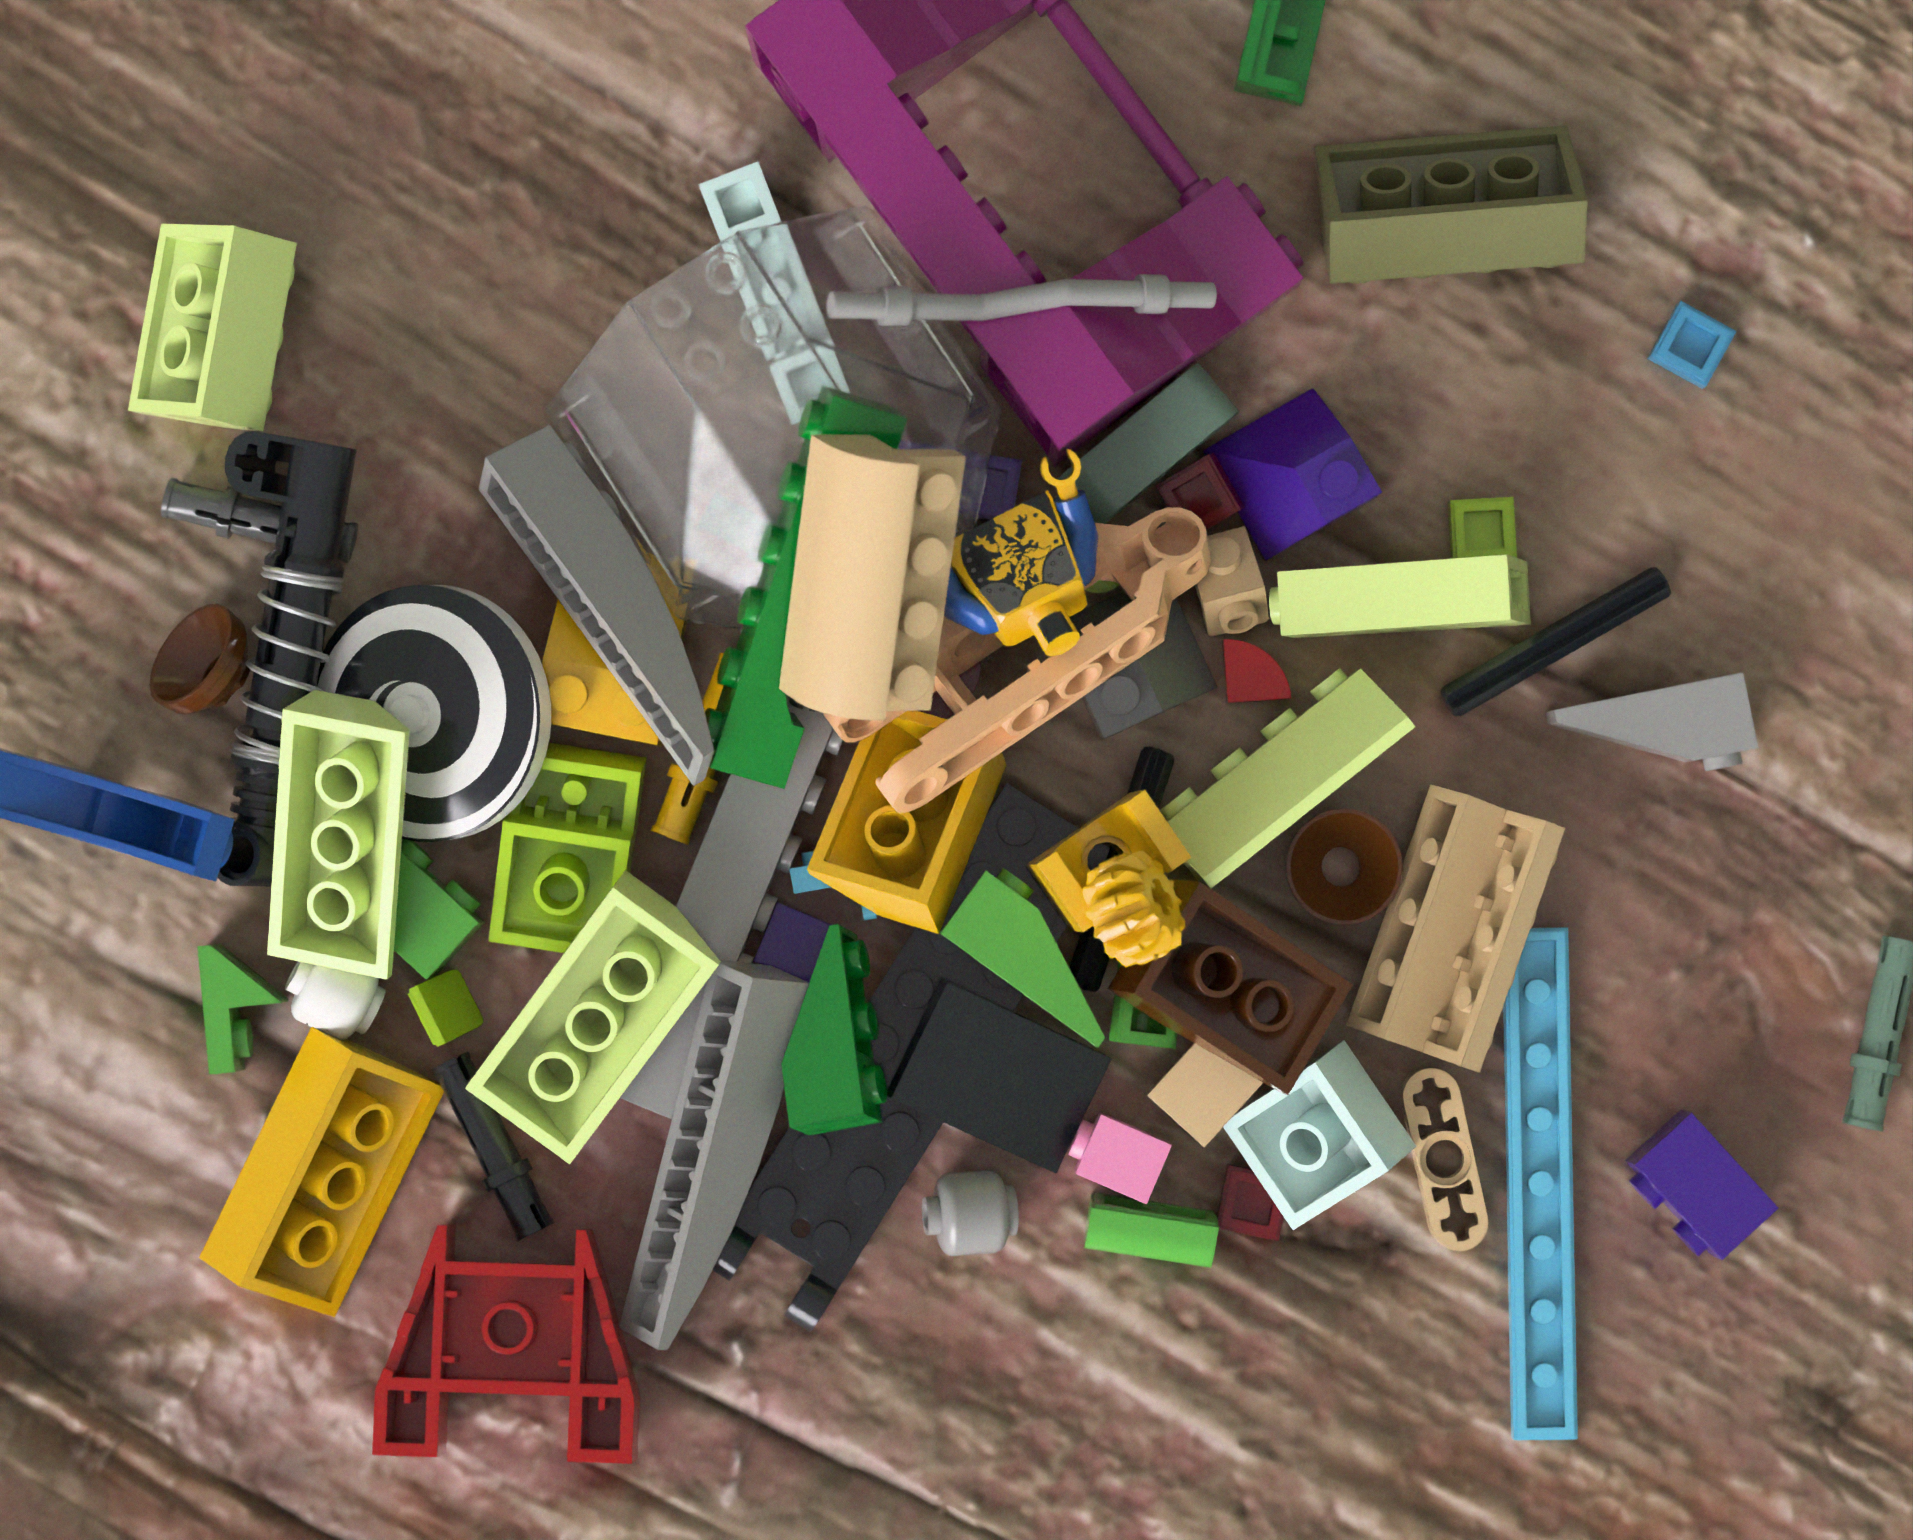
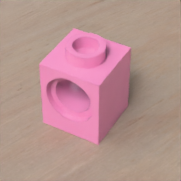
M1099 1111L1094 1123L1082 1120L1068 1155L1078 1159L1074 1168L1075 1174L1147 1204L1172 1144L1163 1138Z

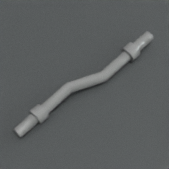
M1138 274L1134 281L1062 279L980 295L912 293L908 286H880L877 292L830 291L827 297V313L830 318L877 319L878 324L881 326H908L911 320L985 321L1067 305L1133 307L1136 313L1165 314L1168 308H1213L1216 303L1217 292L1215 284L1212 282L1169 281L1166 275Z

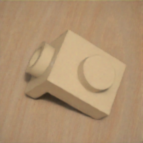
M1245 526L1209 535L1211 564L1207 575L1195 585L1202 606L1204 624L1208 636L1214 637L1225 633L1239 634L1250 630L1255 625L1267 622L1269 620L1265 585Z

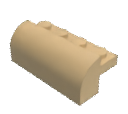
M811 435L779 684L781 691L810 709L850 719L885 721L886 712L931 710L966 456L954 449H894L871 435Z
M1430 784L1403 861L1400 886L1394 899L1387 907L1346 1025L1480 1073L1487 1051L1492 1044L1494 1031L1505 999L1513 984L1515 971L1526 939L1535 922L1536 911L1551 868L1556 862L1558 848L1565 828L1546 820L1506 810L1468 794Z

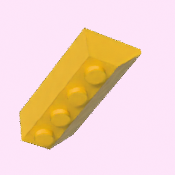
M311 1027L199 1258L239 1287L335 1317L442 1098L444 1090L440 1083L347 1039L340 1040Z

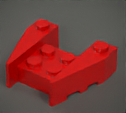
M456 1224L437 1225L420 1269L421 1273L408 1308L404 1312L398 1327L397 1337L375 1388L372 1455L439 1457L446 1453L449 1392L569 1396L567 1462L632 1464L638 1459L640 1392L622 1329L619 1328L620 1322L593 1229L576 1230L575 1264L455 1260Z

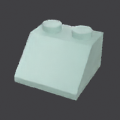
M1345 1040L1306 1064L1289 1095L1282 1094L1271 1088L1236 1112L1223 1127L1292 1230L1383 1175L1417 1147Z

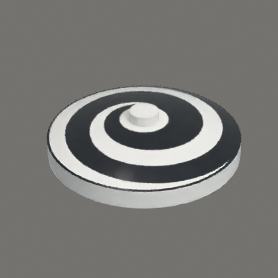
M412 585L389 590L371 598L355 609L339 625L323 651L331 660L320 663L316 687L321 688L324 692L375 701L410 729L402 839L416 842L460 839L488 829L513 811L533 786L541 770L551 731V699L546 674L532 642L515 620L498 605L472 591L447 585Z

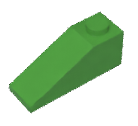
M1005 868L1001 870L997 877L984 871L940 931V934L1088 1042L1099 1048L1105 1036L1041 912L1036 906L1027 901L1035 890Z

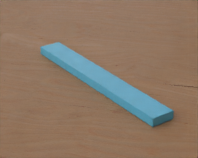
M1544 927L1530 929L1515 971L1513 984L1508 991L1503 1005L1511 1438L1513 1440L1578 1439L1568 927Z

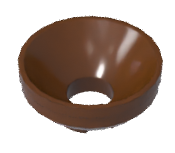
M208 604L200 607L184 618L167 637L154 661L149 684L153 699L161 706L178 714L196 713L211 707H220L227 704L230 697L243 687L250 672V669L245 664L248 660V639L243 622L232 611L220 604Z
M1344 808L1320 813L1302 825L1289 845L1285 869L1286 880L1292 895L1299 905L1311 916L1326 923L1352 925L1372 919L1390 904L1401 883L1403 864L1397 840L1387 826L1376 817L1363 811ZM1337 847L1351 850L1359 861L1360 868L1357 877L1346 886L1331 884L1322 873V861L1325 855Z

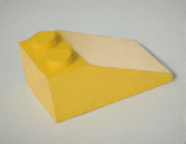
M637 548L657 583L683 642L699 560ZM558 600L542 661L551 699V725L663 747V743Z

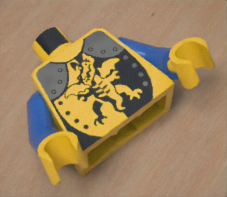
M1066 449V452L1072 463V470L1070 475L1063 480H1057L1051 476L1046 456L1042 458L1040 463V473L1043 479L1050 485L1056 486L1059 496L1054 501L1047 490L955 537L944 616L947 619L981 635L994 633L1006 646H1014L1035 635L1045 654L1051 657L1063 654L1076 645L1080 634L1069 617L1082 611L1087 606L1084 587L1095 577L1099 535L1085 491L1077 490L1075 481L1080 475L1081 463L1077 454L1070 449Z

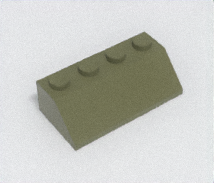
M1567 125L1315 146L1322 247L1330 284L1346 282L1361 284L1371 280L1407 277L1429 278L1434 275L1491 273L1503 269L1527 267L1553 268L1563 264L1585 263L1588 200Z

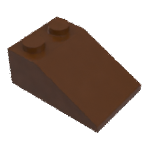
M1173 879V889L1176 897L1182 901L1179 910L1185 920V929L1181 931V945L1170 950L1167 955L1145 964L1139 965L1137 963L1127 967L1121 965L1108 990L1158 1023L1280 1093L1289 1095L1353 984L1203 883Z

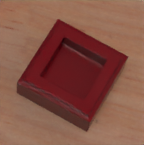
M1214 453L1206 455L1156 485L1167 507H1180L1192 511L1202 520L1206 531L1245 508Z
M1227 1164L1217 1212L1219 1229L1279 1241L1284 1216L1252 1169Z

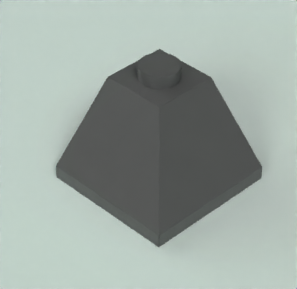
M1122 591L1083 609L1069 618L1080 636H1082L1080 629L1089 623H1092L1094 627L1132 602V600ZM1177 598L1172 600L1165 641L1082 697L1101 740L1218 688Z

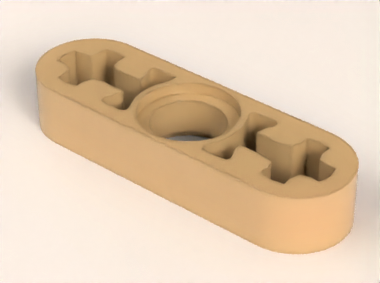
M1435 1067L1418 1068L1411 1072L1403 1081L1400 1089V1101L1407 1133L1417 1146L1412 1150V1156L1428 1228L1434 1239L1444 1247L1454 1251H1466L1477 1246L1485 1237L1488 1229V1215L1460 1089L1456 1080L1449 1073ZM1431 1078L1434 1086L1446 1088L1447 1098L1439 1100L1437 1105L1440 1120L1446 1122L1454 1117L1456 1129H1436L1420 1138L1418 1125H1431V1120L1426 1106L1414 1104L1413 1094H1418L1423 1090L1422 1080ZM1441 1140L1454 1142L1462 1154V1162L1459 1169L1447 1177H1439L1432 1174L1426 1164L1428 1149L1434 1143ZM1468 1180L1470 1191L1467 1193H1456L1460 1208L1465 1213H1474L1475 1222L1465 1226L1466 1236L1456 1238L1452 1230L1441 1228V1220L1448 1218L1451 1212L1448 1197L1443 1194L1434 1200L1432 1188H1453Z

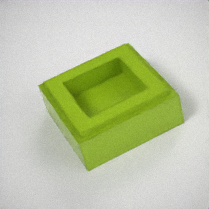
M1514 497L1448 501L1451 559L1494 555H1510L1517 558Z

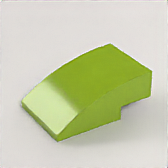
M556 743L548 744L544 762L533 786L524 799L503 820L489 942L564 953L624 871L631 872L647 763L646 757Z

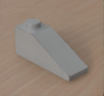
M1743 672L1545 712L1548 725L1683 762L1703 759L1705 771L1743 764L1741 751L1759 748Z

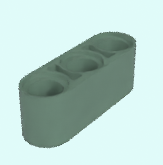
M1200 363L1187 370L1079 459L1081 471L1075 484L1077 490L1085 491L1095 523L1106 524L1240 412ZM1072 466L1068 470H1066L1057 480H1063L1067 478L1071 473Z

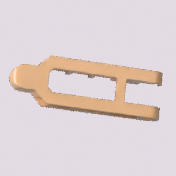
M1167 507L1151 513L1130 526L1095 523L1099 535L1095 577L1084 587V590L1099 580L1117 582L1132 602L1094 627L1092 623H1089L1080 629L1082 636H1080L1076 645L1067 652L1058 656H1052L1042 663L1036 659L1027 665L1028 673L988 700L984 695L976 699L959 675L1004 644L994 633L981 635L944 616L933 693L937 691L955 715L921 737V745L891 766L882 779L880 777L876 779V786L898 813H907L925 805L1164 642L1172 600L1207 575L1211 564L1209 540L1202 520L1192 511L1180 507ZM1166 522L1163 526L1157 528L1161 523ZM906 711L886 712L885 721L850 719L823 713V715L844 742L853 743L872 735Z

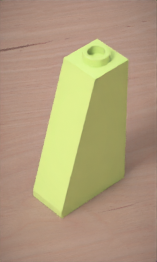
M1510 555L1277 572L1278 587H1271L1269 592V609L1273 625H1280L1281 636L1291 638L1531 625L1527 561Z

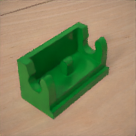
M1254 0L1234 91L1302 106L1326 0Z

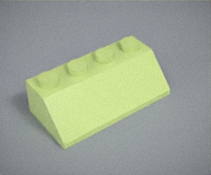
M1341 668L1337 669L1310 691L1317 702L1297 717L1292 709L1288 708L1260 730L1267 741L1249 756L1239 747L1210 770L1217 781L1197 796L1191 787H1188L1160 810L1190 854L1191 858L1184 862V864L1198 882L1203 883L1210 889L1213 888L1415 728V725L1362 669L1353 672L1348 677Z
M313 690L283 709L267 955L388 979L392 976L410 729L375 701Z
M625 870L465 1089L570 1164L721 961L676 906Z

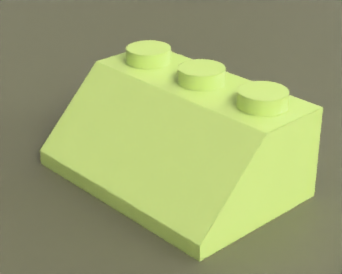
M161 224L128 411L228 429L264 431L266 415L272 404L271 386L277 352L283 342L282 324L287 296L294 280L295 269L293 263L297 243L238 226Z

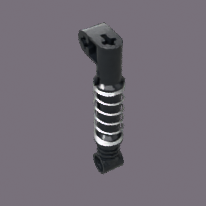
M257 431L244 432L237 436L229 445L225 456V473L228 482L236 491L244 495L282 502L275 548L265 556V565L262 566L264 571L261 572V575L269 579L268 588L262 589L257 594L265 603L262 623H257L251 628L253 633L259 637L256 657L248 659L245 663L253 671L251 689L239 697L248 706L245 724L238 726L234 730L236 736L242 741H235L231 744L234 748L231 750L230 763L237 771L235 779L243 782L242 786H235L233 789V795L239 797L240 802H232L230 811L237 813V817H230L235 819L231 830L233 847L228 861L220 867L217 878L229 886L272 887L282 712L284 708L313 690L323 691L316 686L320 663L331 660L327 654L322 653L326 629L337 626L333 620L328 618L332 595L343 592L341 590L343 588L341 583L344 581L345 569L338 561L357 449ZM277 461L289 463L287 475L275 473ZM253 730V735L248 737L242 734L241 731Z

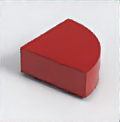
M1222 640L1227 704L1291 699L1289 683L1283 670L1267 652L1256 645L1241 640Z

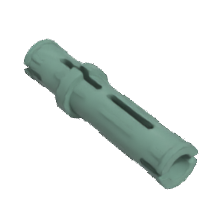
M1882 936L1879 960L1872 983L1862 1038L1860 1039L1858 1053L1851 1054L1849 1066L1854 1067L1850 1094L1842 1119L1844 1124L1883 1132L1886 1106L1894 1076L1900 1077L1902 1064L1897 1063L1913 990V941L1889 936Z

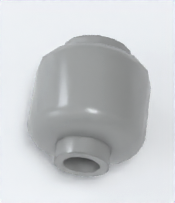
M992 1170L949 1172L943 1174L935 1184L933 1196L923 1197L922 1200L924 1232L926 1235H936L940 1248L950 1256L999 1252L1006 1245L1008 1236H1015L1018 1231L1019 1211L1014 1186L1012 1184L1005 1185L999 1174Z

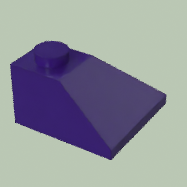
M1314 388L1202 451L1204 456L1211 453L1216 455L1243 502L1245 508L1237 513L1264 561L1269 560L1369 503L1382 493L1352 438Z

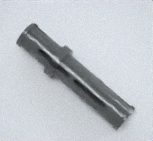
M171 477L164 492L161 517L166 519L173 518L216 529V536L227 539L231 538L234 533L275 544L282 506L243 497L242 493L236 491L233 487L228 486L225 492L179 481L177 478ZM344 523L338 560L344 563H349L357 539L358 523Z

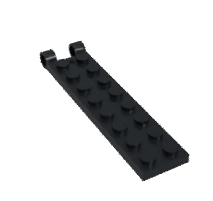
M1006 783L986 815L941 930L984 871L997 877L1001 870L1005 868L1035 890L1027 901L1039 909L1057 943L1067 926L1025 865L1078 828ZM1100 843L1090 850L1087 858L1090 871L1099 867L1101 862L1106 861L1109 847ZM915 927L868 1001L874 1006L879 1026L878 1039L871 1041L874 1064L881 1067L887 1089L941 978L1011 1011L1015 1010L1024 994L940 933L937 934ZM888 1096L886 1103L880 1104L882 1122L810 1136L789 1127L751 1186L734 1228L713 1268L714 1272L730 1281L760 1233L812 1265L813 1269L783 1315L810 1333L822 1317L845 1277L943 1124V1122L901 1104ZM797 1219L807 1220L810 1224L809 1234L804 1237L796 1236L792 1231V1223Z

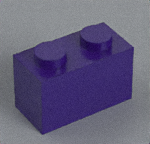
M1682 1109L1625 1160L1637 1173L1629 1180L1630 1184L1654 1209L1662 1203L1669 1208L1680 1220L1672 1228L1673 1231L1698 1257L1707 1250L1712 1256L1723 1260L1779 1209L1691 1112Z

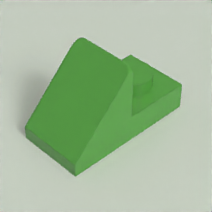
M223 945L197 946L209 1075L245 1070L244 1058L252 1057L253 1033L250 1020L240 1018V1007L288 1002L289 999Z

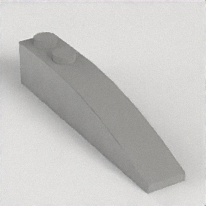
M551 425L486 456L479 491L694 786L702 782L709 768L714 748L699 688L677 626L651 571L623 526L614 500L607 492H599L586 475L584 463L576 448L568 442L563 443Z
M720 960L719 966L707 980L619 1325L620 1329L657 1350L669 1349L702 1292L734 1228L757 1173L784 1090L781 1063L809 983L771 965Z

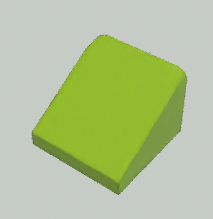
M457 969L449 970L408 989L410 992L408 996L432 1044L437 1047L451 1042L484 1023L483 1016L462 974Z

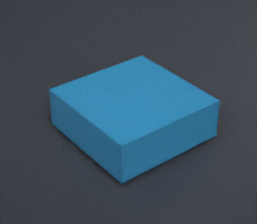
M1680 301L1674 308L1647 359L1703 389L1709 383L1736 331Z

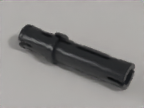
M465 1052L459 1055L458 1058H452L432 1069L487 1177L482 1180V1183L487 1192L494 1191L516 1234L517 1242L555 1223L553 1218L550 1217L528 1173L533 1170L528 1158L521 1159L498 1112L465 1089L477 1072L470 1053Z

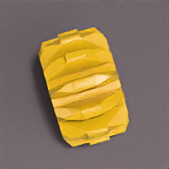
M1143 850L1132 854L1124 853L1101 862L1099 867L1087 872V886L1083 888V897L1089 908L1085 916L1092 921L1095 928L1094 937L1102 940L1105 953L1110 958H1117L1125 967L1137 963L1142 965L1167 955L1170 950L1181 945V931L1185 929V920L1179 910L1182 901L1176 897L1173 889L1174 881L1167 879L1164 874L1163 865L1158 860H1152Z

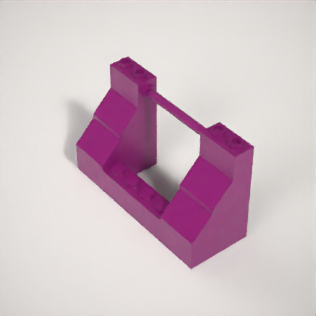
M778 0L745 25L754 63L826 160L830 163L836 157L938 294L980 295L1047 282L1041 270L1025 250L1014 255L1001 238L1000 234L1007 230V226L991 203L985 197L975 203L960 183L968 177V174L947 145L936 150L922 132V129L929 125V122L914 101L1034 11L1040 17L1048 16L1177 191L1182 194L1177 199L1182 207L1180 211L1071 279L1134 281L1138 274L1166 275L1169 281L1212 282L1215 284L1217 299L1213 308H1168L1165 314L1136 313L1133 307L1067 305L985 321H959L980 349V367L1055 467L1068 458L1066 449H1070L1075 453L1299 287L1304 279L1298 271L1304 265L1300 254L1285 235L1280 234L1274 239L1260 220L1266 214V211L1250 187L1242 183L1236 188L1228 175L1215 185L1207 177L1200 181L1199 176L1067 0Z

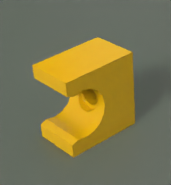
M1146 790L1127 794L1025 865L1070 931L1085 932L1093 926L1092 921L1085 916L1089 908L1083 897V888L1087 886V872L1090 871L1087 858L1090 850L1095 845L1100 843L1111 845L1118 855L1124 853L1132 854L1143 850L1152 860H1158L1163 865L1164 873L1173 871L1191 858Z

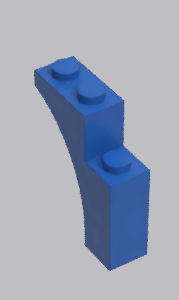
M0 748V818L91 843L215 882L220 867L230 857L233 847V835L231 832L235 820L233 818L181 799L114 782L87 771Z

